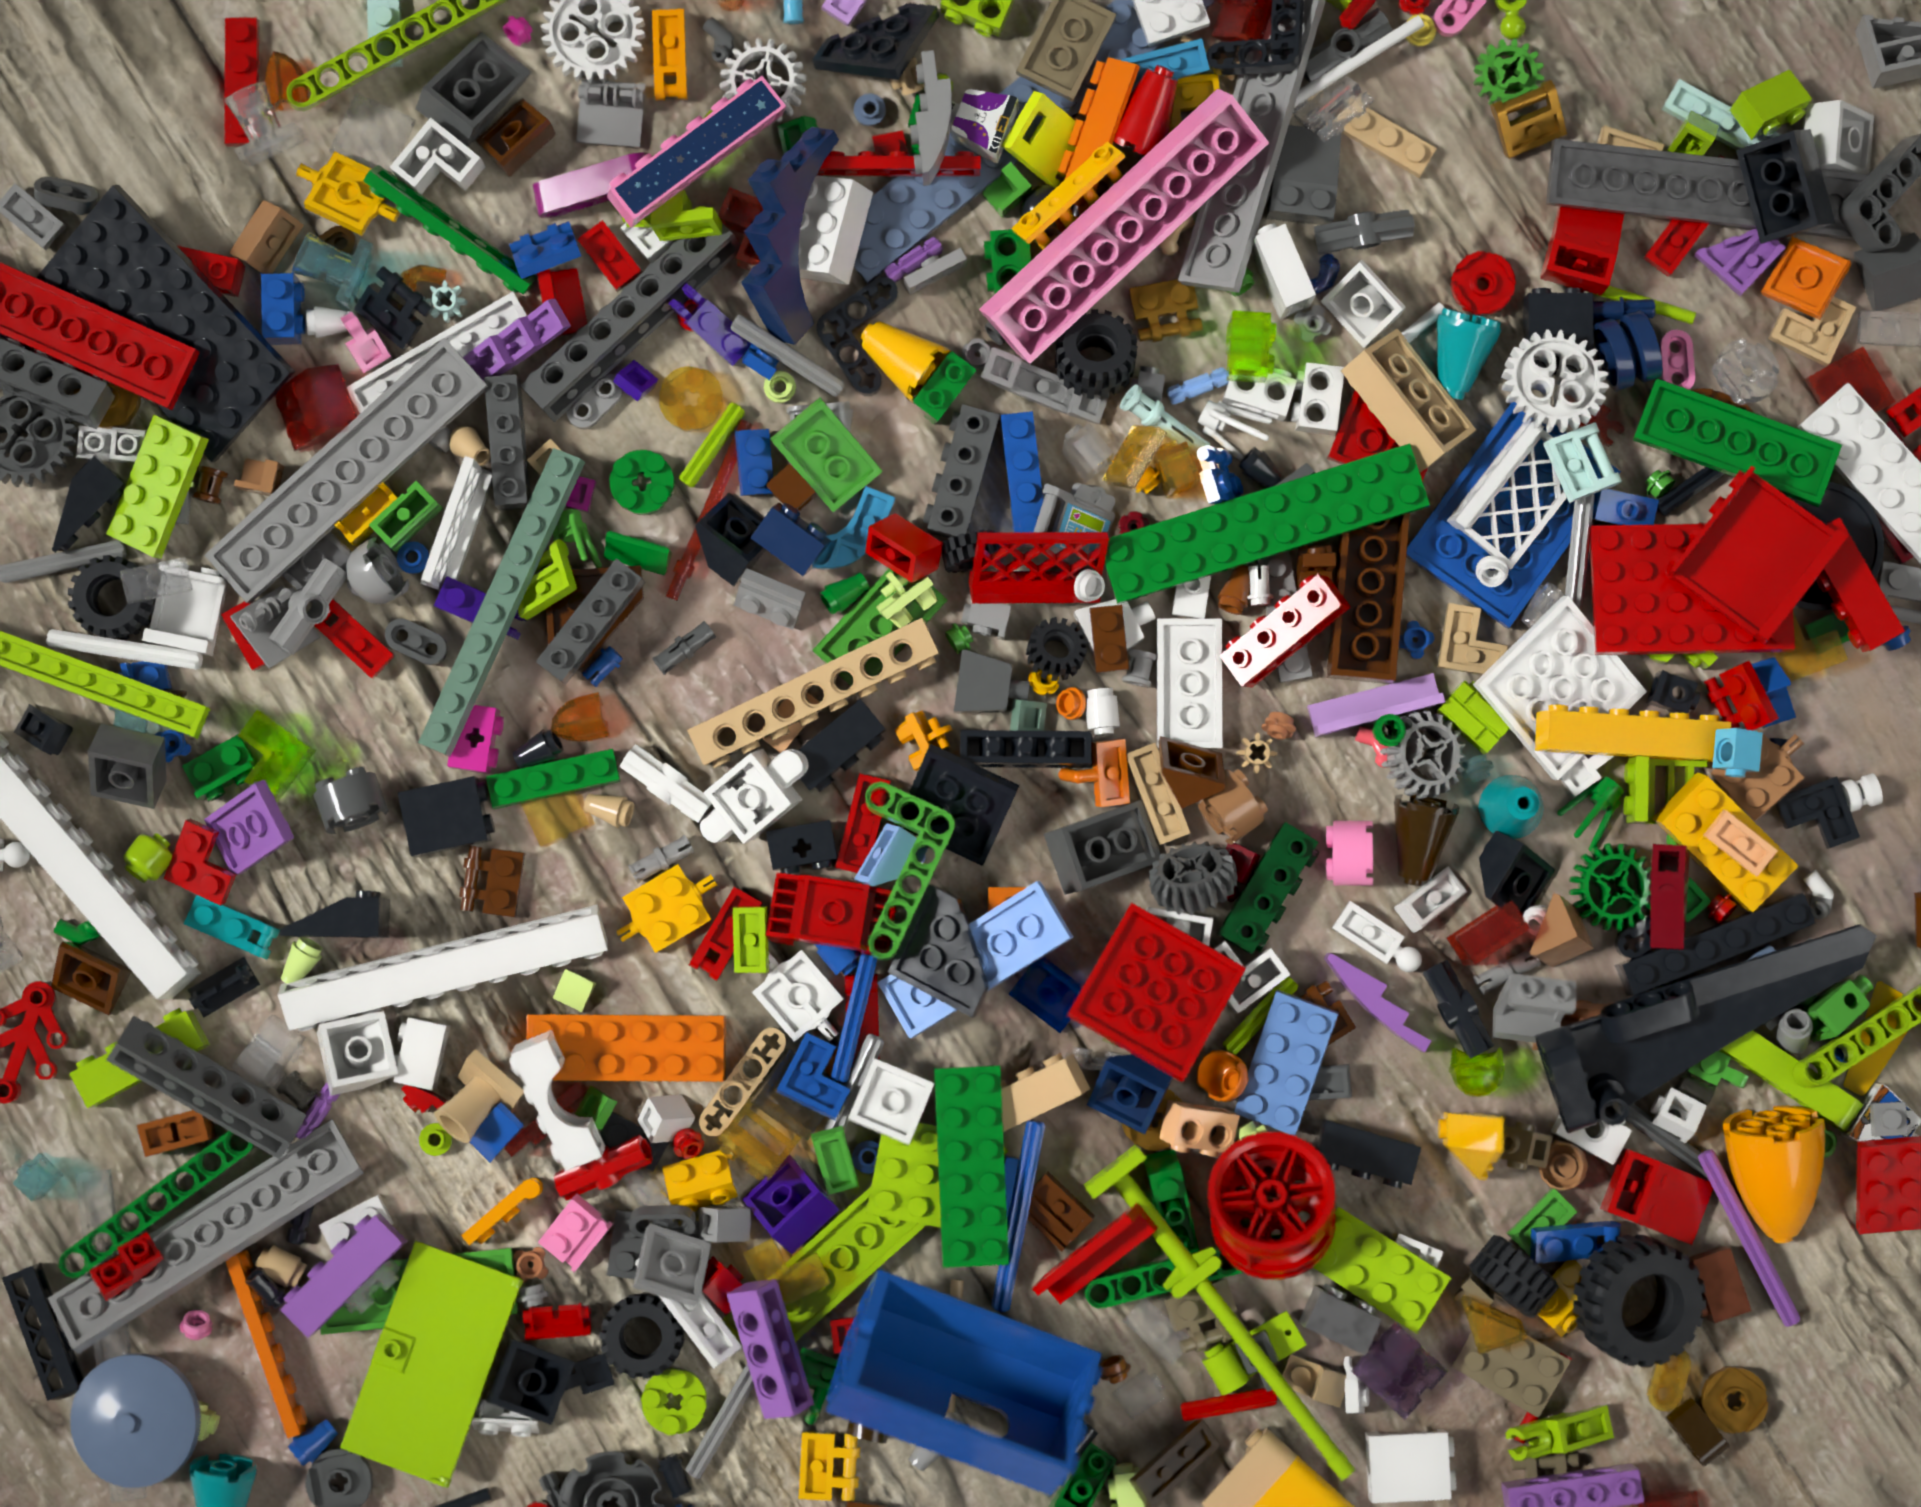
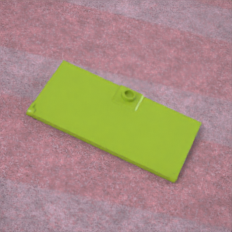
M415 1241L340 1448L430 1481L441 1487L449 1488L524 1280L428 1244Z

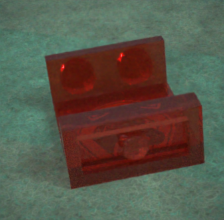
M1510 901L1500 908L1494 906L1446 937L1463 965H1476L1527 932L1530 927L1513 901Z

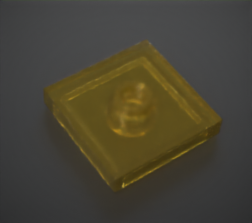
M1133 425L1103 476V481L1111 486L1135 489L1167 432L1155 426Z

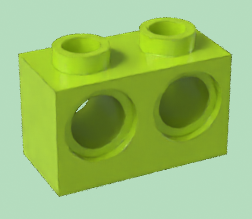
M942 0L940 12L951 23L961 25L963 22L973 26V30L982 36L991 37V35L999 37L1013 7L1014 0H970L964 6L956 5L953 0ZM987 7H994L999 11V15L995 18H987L983 15L982 11Z

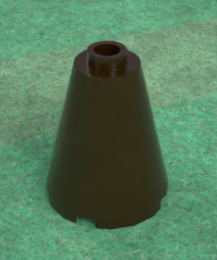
M1403 794L1395 795L1394 799L1398 875L1404 878V883L1423 886L1424 881H1430L1459 814L1460 807L1454 803L1452 809L1446 807V800L1430 798L1428 796L1418 799L1416 795L1410 796V801L1402 800Z

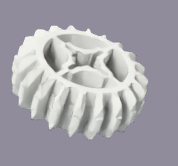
M758 38L754 48H751L750 43L745 41L743 43L745 52L743 53L739 49L734 48L733 54L736 60L726 58L725 65L730 69H723L720 72L721 77L726 79L720 83V89L728 91L723 95V98L727 97L730 100L738 94L736 91L737 82L743 83L749 78L755 81L761 76L764 77L766 72L769 85L776 94L785 92L780 99L786 105L784 112L792 116L793 109L790 104L800 106L801 99L796 95H803L806 92L805 87L800 85L806 82V75L798 73L803 69L802 62H794L797 57L796 53L792 51L785 55L787 47L784 43L779 45L776 50L773 39H769L767 47L762 44V40ZM761 60L760 65L756 69L741 72L748 64ZM773 61L780 64L787 71L790 77L789 82L782 81V77L772 73ZM782 116L776 120L778 123L783 121Z

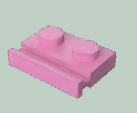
M576 1194L538 1243L562 1263L564 1261L572 1267L570 1270L575 1272L613 1223L611 1221L607 1223L600 1217L602 1214Z

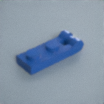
M1602 1221L1531 1228L1530 1258L1536 1263L1589 1259L1595 1250L1597 1252L1603 1250L1602 1245L1604 1243L1597 1244V1236L1604 1235V1243L1609 1240L1617 1243V1236L1621 1235V1224L1615 1221Z

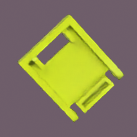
M1033 91L1001 146L1047 185L1057 187L1061 182L1055 176L1057 175L1062 178L1065 176V174L1058 172L1065 150L1075 152L1076 147L1068 144L1076 121L1045 94ZM1035 116H1043L1029 142L1025 141L1023 136Z

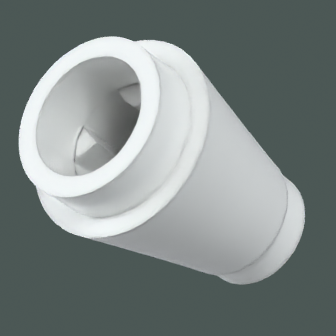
M314 306V309H307V334L316 335V338L348 331L340 318L352 311Z

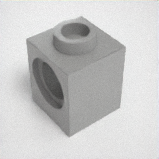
M735 1206L700 1207L699 1239L710 1242L750 1241V1230L752 1228L751 1208Z

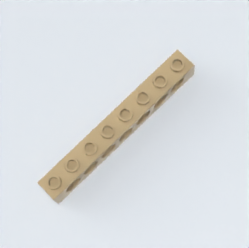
M920 618L688 729L687 732L703 765L712 763L713 767L717 768L731 761L730 754L740 749L743 754L759 748L761 746L759 740L769 735L773 741L790 733L788 726L800 722L801 726H805L819 719L817 713L828 707L832 713L847 706L848 702L846 699L858 694L861 699L878 691L876 685L885 680H888L889 684H893L907 677L905 671L916 665L920 671L935 664L936 660L934 657L940 655V652L925 620ZM900 644H908L912 649V656L906 662H899L895 658V649ZM874 657L879 658L883 664V669L879 675L870 676L865 669L866 662ZM847 671L853 676V685L848 690H841L836 684V678L841 672ZM815 685L820 686L824 691V698L818 704L810 703L807 698L809 688ZM785 699L792 701L795 707L793 715L789 718H783L778 713V705ZM756 713L761 714L765 719V727L760 732H754L749 727V719ZM726 727L732 728L736 734V740L730 746H725L720 741V733Z

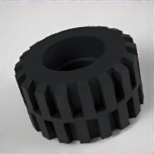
M1091 309V314L1085 313L1057 339L1055 368H1057L1059 380L1064 379L1063 385L1067 389L1073 387L1074 394L1078 396L1085 393L1089 399H1094V395H1100L1101 399L1108 398L1109 392L1116 395L1120 392L1121 386L1125 388L1129 384L1130 377H1133L1138 346L1136 334H1132L1133 328L1129 323L1123 325L1124 318L1119 315L1114 318L1112 317V312L1105 310L1104 314L1098 313V309ZM1089 347H1099L1107 350L1112 357L1104 361H1091L1083 357L1080 352Z
M110 555L103 556V559L95 557L89 560L91 563L89 566L83 564L78 569L81 571V574L79 576L73 575L71 581L75 583L74 588H68L67 595L72 596V601L68 602L69 609L74 610L75 613L72 616L77 622L82 624L81 627L100 637L124 640L130 638V634L137 635L141 633L140 627L142 625L148 626L151 620L148 617L150 613L153 614L155 608L153 601H156L157 594L153 592V588H156L154 581L148 578L149 574L144 569L119 556L115 558ZM122 580L126 584L129 593L126 606L116 615H103L97 603L101 588L110 581Z
M1493 1235L1469 1264L1472 1273L1512 1307L1529 1318H1535L1559 1288L1556 1280L1502 1236Z
M645 1292L629 1295L614 1305L604 1318L602 1331L600 1332V1339H602L601 1350L602 1353L606 1354L608 1364L610 1366L613 1364L617 1368L616 1371L621 1375L625 1373L629 1375V1378L636 1379V1377L648 1379L653 1375L658 1376L663 1373L677 1359L685 1340V1330L658 1295L654 1296ZM638 1316L648 1317L655 1321L662 1333L659 1347L647 1355L633 1352L626 1345L623 1336L626 1324Z

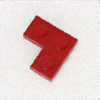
M191 818L187 819L163 879L221 906L226 903L237 874L208 861L219 831Z

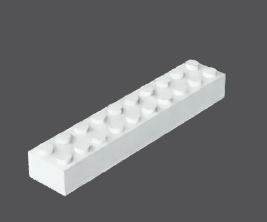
M0 733V818L157 1000L173 999L201 974L196 968L199 965L198 961L188 950L182 952L175 944L178 940L176 935L166 925L161 927L156 922L154 917L157 914L152 907L145 901L140 903L132 894L136 891L133 885L123 876L120 879L112 871L114 867L113 862L103 852L98 854L90 845L93 843V840L89 834L81 827L78 830L69 821L72 818L69 811L60 803L54 804L48 797L51 794L49 788L40 779L35 781L27 772L30 769L29 765L18 754L13 756L6 748L9 742Z

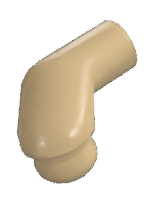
M1192 215L1158 245L1162 248L1163 254L1170 256L1178 251L1179 246L1176 242L1178 241L1179 234L1195 225Z

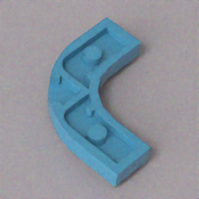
M865 486L853 518L847 527L836 534L826 536L831 542L812 569L829 570L841 568L865 556L869 526L890 515L896 498Z

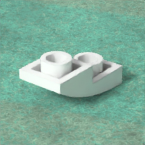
M79 425L76 459L90 460L94 455H97L105 462L135 463L145 437V430L112 427V429L98 427L96 430L89 426Z

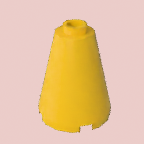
M881 321L869 324L861 335L863 340L862 348L912 403L948 353L951 352L945 346Z

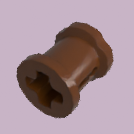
M200 466L198 471L201 472L197 491L192 493V498L220 505L221 499L219 494L223 479L228 477V473L215 468ZM213 479L210 492H207L209 481Z

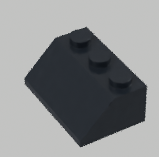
M1811 129L1793 130L1736 150L1761 244L1807 233L1835 223Z

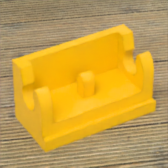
M383 482L378 485L379 488L341 522L338 520L334 524L355 547H358L374 532L369 524L398 498Z

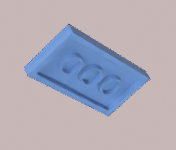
M1277 990L1248 1070V1083L1243 1093L1239 1096L1234 1113L1296 1136L1339 1012Z

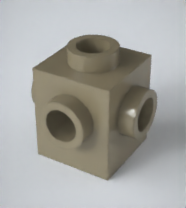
M1516 1121L1515 1128L1503 1125V1152L1499 1158L1508 1160L1507 1167L1526 1171L1527 1165L1546 1168L1552 1136L1534 1132L1535 1125Z

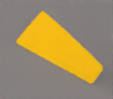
M1877 981L1865 1019L1903 994L1889 985ZM1913 1000L1915 1009L1920 1012L1921 1004ZM1888 1014V1025L1895 1029L1897 1025L1896 1019L1893 1015ZM1862 1030L1861 1040L1865 1045L1869 1046L1870 1036L1866 1031ZM1908 1031L1850 1067L1843 1086L1860 1096H1864Z

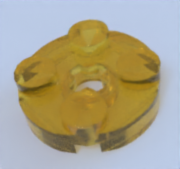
M684 366L672 371L664 379L659 393V406L665 419L672 426L684 432L700 431L712 425L719 417L724 407L723 391L716 377L709 371L697 367ZM687 391H690L692 394H700L696 406L692 407L690 404L685 406L682 403L686 399L684 394Z

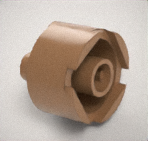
M1224 769L1226 781L1224 790L1203 799L1197 806L1212 829L1218 835L1224 832L1229 836L1225 842L1232 845L1264 822L1263 815L1268 812V808L1259 796L1254 797L1247 788L1249 782L1239 769L1234 772Z

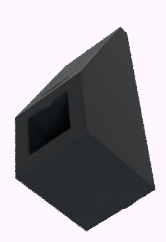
M94 455L72 477L52 547L54 553L60 548L66 552L79 538L75 533L84 524L89 528L102 515L97 510L106 501L112 505L123 493L120 487L124 484V481L97 455Z

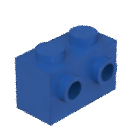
M294 273L261 274L262 336L270 345L302 344L301 334L305 333V317L301 314V302L305 300V288L303 282L301 283Z

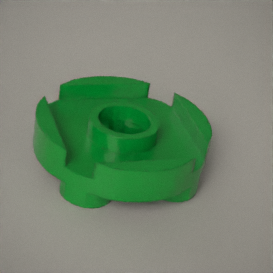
M635 450L628 452L615 461L610 474L609 484L614 499L623 509L635 515H650L660 511L668 502L674 492L675 478L670 465L660 454L649 450ZM640 474H644L645 478H651V483L646 485L645 491H640L638 486H633V481L637 480Z

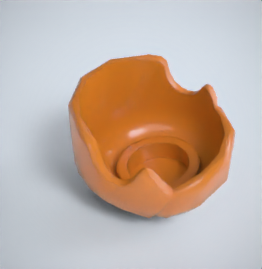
M1212 1050L1202 1058L1197 1067L1196 1081L1198 1086L1203 1088L1210 1098L1219 1102H1232L1243 1093L1249 1080L1246 1064L1240 1057L1225 1050Z

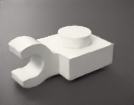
M1584 754L1560 779L1573 797H1575L1602 778L1596 769L1614 756L1593 755L1588 759Z
M1345 1356L1344 1368L1347 1379H1345L1346 1413L1365 1414V1406H1369V1388L1364 1386V1380H1362V1377L1370 1369L1371 1363L1368 1356H1362V1366L1357 1370L1352 1366V1357Z

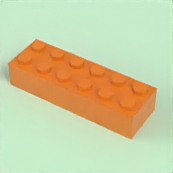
M527 1014V1040L552 1030L565 1058L561 1069L555 1074L552 1081L723 1082L726 1080V1015Z

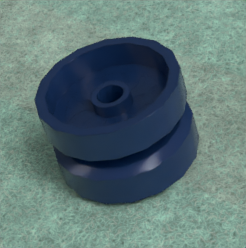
M1637 310L1624 314L1620 324L1614 319H1608L1594 325L1593 334L1598 360H1604L1601 369L1608 372L1606 380L1614 391L1632 387L1635 378L1645 383L1662 376L1663 367L1659 344L1654 329L1643 311Z

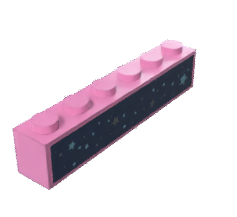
M763 76L755 81L749 78L736 89L738 94L730 100L727 97L720 99L712 106L711 110L713 112L704 119L701 115L693 119L686 126L688 131L680 137H677L675 134L660 145L661 151L653 157L650 153L646 154L637 161L634 171L628 175L623 172L609 183L611 188H609L607 198L631 228L783 115L786 105Z

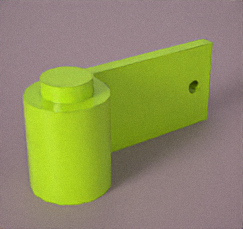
M1287 1310L1249 1331L1253 1335L1266 1329L1279 1361L1307 1345ZM1234 1340L1224 1346L1219 1342L1204 1351L1206 1357L1202 1360V1363L1222 1396L1240 1388L1250 1380V1377L1258 1373L1256 1371L1248 1374Z

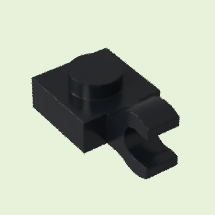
M600 1353L575 1362L574 1368L576 1372L571 1373L565 1391L580 1386L583 1395L615 1385L610 1366L606 1361V1354Z

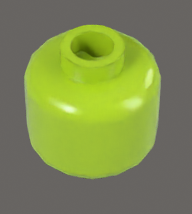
M157 833L152 837L145 834L139 835L123 856L126 863L125 870L143 883L147 880L156 881L171 862L172 854L168 850L171 844Z

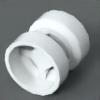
M1873 773L1862 776L1858 781L1850 779L1840 782L1851 812L1860 810L1864 805L1872 807L1883 802L1880 783Z

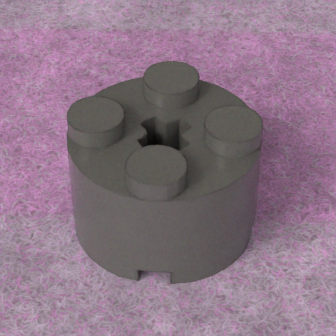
M363 766L347 771L346 777L335 781L334 778H327L315 784L317 791L313 796L328 834H336L334 828L343 827L344 832L362 828L379 820L377 813L382 811L386 815L389 812L376 774L366 772Z

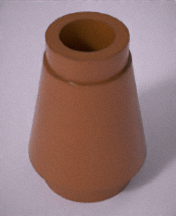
M1248 566L1236 567L1217 596L1220 609L1231 614L1241 615L1243 610L1248 608L1249 600L1247 596L1250 595Z

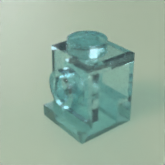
M38 1153L33 1160L28 1159L17 1170V1179L12 1184L29 1200L35 1201L42 1199L64 1174L42 1153Z

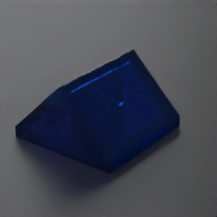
M1043 956L1027 968L1009 992V995L1057 1032L1061 1033L1071 1021L1067 1014L1083 986Z

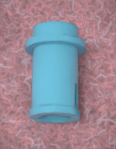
M783 0V23H803L802 0Z

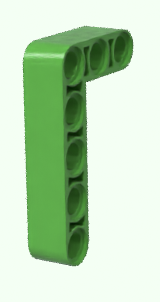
M876 782L870 785L866 791L865 800L868 809L884 819L919 834L869 939V951L872 956L877 960L885 961L893 958L897 953L951 839L955 825L953 817L947 811L892 785ZM879 790L885 791L890 797L889 802L881 807L874 805L871 801L872 794ZM908 804L915 805L919 810L918 817L910 821L905 820L900 813L902 807ZM936 818H942L949 824V829L944 834H935L930 828V823ZM930 848L935 854V859L929 864L920 863L916 858V853L919 849ZM908 877H915L920 881L921 888L918 892L909 894L902 888L903 881ZM897 906L902 907L907 912L906 920L899 924L893 923L888 918L890 909ZM881 936L890 938L893 942L891 951L884 954L876 951L874 942L877 938Z

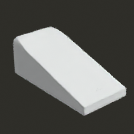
M1447 866L1431 878L1430 881H1427L1423 886L1397 904L1394 909L1408 928L1415 933L1468 891L1450 867Z

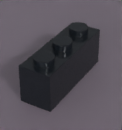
M861 699L799 749L806 756L809 766L807 772L800 780L810 792H813L815 789L822 792L835 781L832 777L834 773L840 768L846 772L860 760L856 756L866 747L871 751L884 741L885 738L882 734L886 731L885 727Z
M1323 1119L1315 1148L1323 1155L1331 1170L1338 1171L1340 1165L1352 1168L1351 1175L1370 1180L1371 1174L1384 1177L1382 1184L1401 1189L1403 1183L1412 1185L1422 1147Z

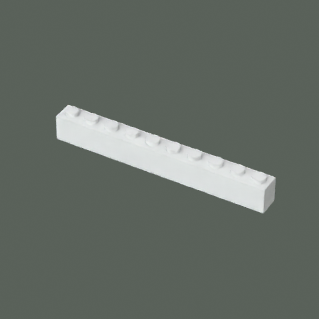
M597 904L307 977L291 983H284L280 985L278 998L288 1030L298 1029L299 1031H307L315 1028L318 1023L347 1019L349 1015L362 1013V1015L376 1013L381 1010V1007L389 1005L403 1007L412 1003L413 999L421 997L426 999L438 998L445 991L456 988L457 991H466L474 988L476 983L484 981L498 983L507 979L508 975L516 973L529 975L539 971L540 967L548 965L553 967L565 966L571 962V959L583 956L584 959H593L601 956L603 951H607L608 940Z

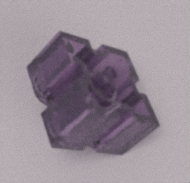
M1396 1322L1381 1335L1378 1341L1371 1342L1368 1349L1369 1352L1366 1356L1361 1357L1358 1364L1351 1370L1353 1374L1404 1420L1421 1403L1422 1400L1419 1396L1428 1387L1432 1390L1448 1372L1438 1360Z

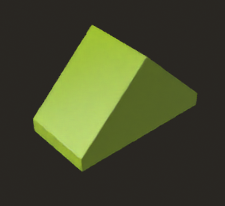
M1691 110L1668 147L1667 152L1703 156L1714 142L1719 125Z

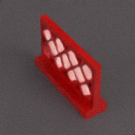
M978 532L973 570L970 571L968 580L972 604L1100 603L1101 597L1091 602L1079 600L1074 592V584L1077 576L1082 572L1079 570L1086 565H1090L1102 577L1109 541L1108 532ZM985 544H999L1002 546L992 554L984 549ZM1022 544H1032L1034 546L1024 554L1016 549ZM1055 544L1067 546L1056 554L1049 549ZM1087 544H1099L1096 549L1088 554L1081 549ZM1010 553L1016 559L1005 566L999 559ZM1041 553L1049 558L1038 566L1031 561ZM1075 553L1080 557L1079 560L1070 566L1063 561ZM990 565H993L998 571L983 570L989 567ZM1022 565H1025L1027 568L1030 569V571L1015 570L1021 567ZM1054 565H1057L1062 569V571L1047 570L1053 567Z

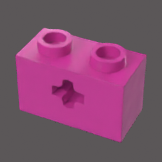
M473 706L451 757H448L447 767L490 774L491 767L496 768L499 749L494 748L496 735L501 736L504 726V717L500 716V710L486 706ZM477 730H479V734L484 736V742H478L475 748V743L470 741V736H475Z

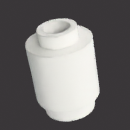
M1113 688L1088 690V698H1086L1088 730L1094 731L1095 736L1114 734V728L1120 727L1117 696L1113 695Z

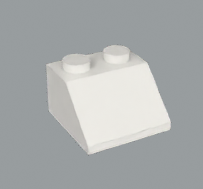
M1842 100L1808 104L1803 127L1804 130L1811 129L1821 169L1869 175L1874 115Z
M384 1011L319 1024L317 1037L330 1096L364 1089L398 1075Z

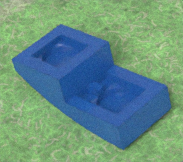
M500 1102L478 1127L470 1143L491 1163L524 1125Z

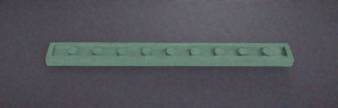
M553 448L418 741L419 744L451 757L582 471L585 461L581 458Z

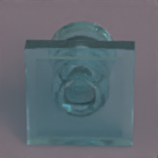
M309 231L298 251L292 273L338 287L339 291L335 298L337 307L350 311L375 254L374 246L372 243L360 239L353 256L323 241Z

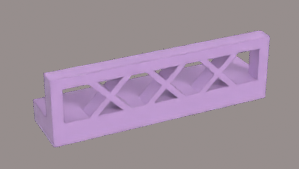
M1431 673L1311 704L1307 708L1315 737L1376 722L1379 717L1385 714L1400 716L1439 706L1445 703L1443 693L1438 692L1434 674Z

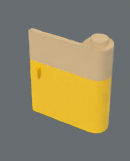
M1257 1428L1249 1435L1245 1441L1248 1445L1246 1454L1202 1502L1204 1507H1354L1268 1428L1262 1431Z

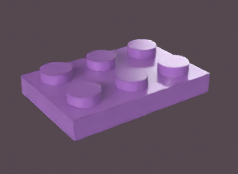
M265 780L254 783L204 819L208 827L219 831L216 844L230 872L237 875L244 873L294 839L289 824L284 819L275 801V797Z

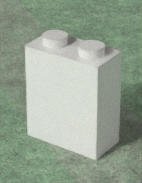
M1275 223L1262 227L1257 231L1259 235H1256L1254 238L1251 254L1279 319H1283L1309 308L1316 293L1286 224L1277 227Z

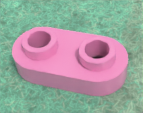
M1444 0L1433 16L1436 31L1445 37L1459 34L1482 9L1486 0H1475L1474 2ZM1451 17L1454 24L1451 26L1446 25L1443 22V18Z
M1671 330L1659 342L1663 367L1660 380L1674 384L1671 377L1676 374L1681 377V384L1677 386L1690 390L1695 382L1693 342L1686 332ZM1670 343H1676L1679 346L1678 353H1673L1669 349Z

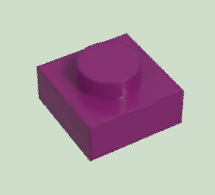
M579 476L565 507L589 513L596 481Z

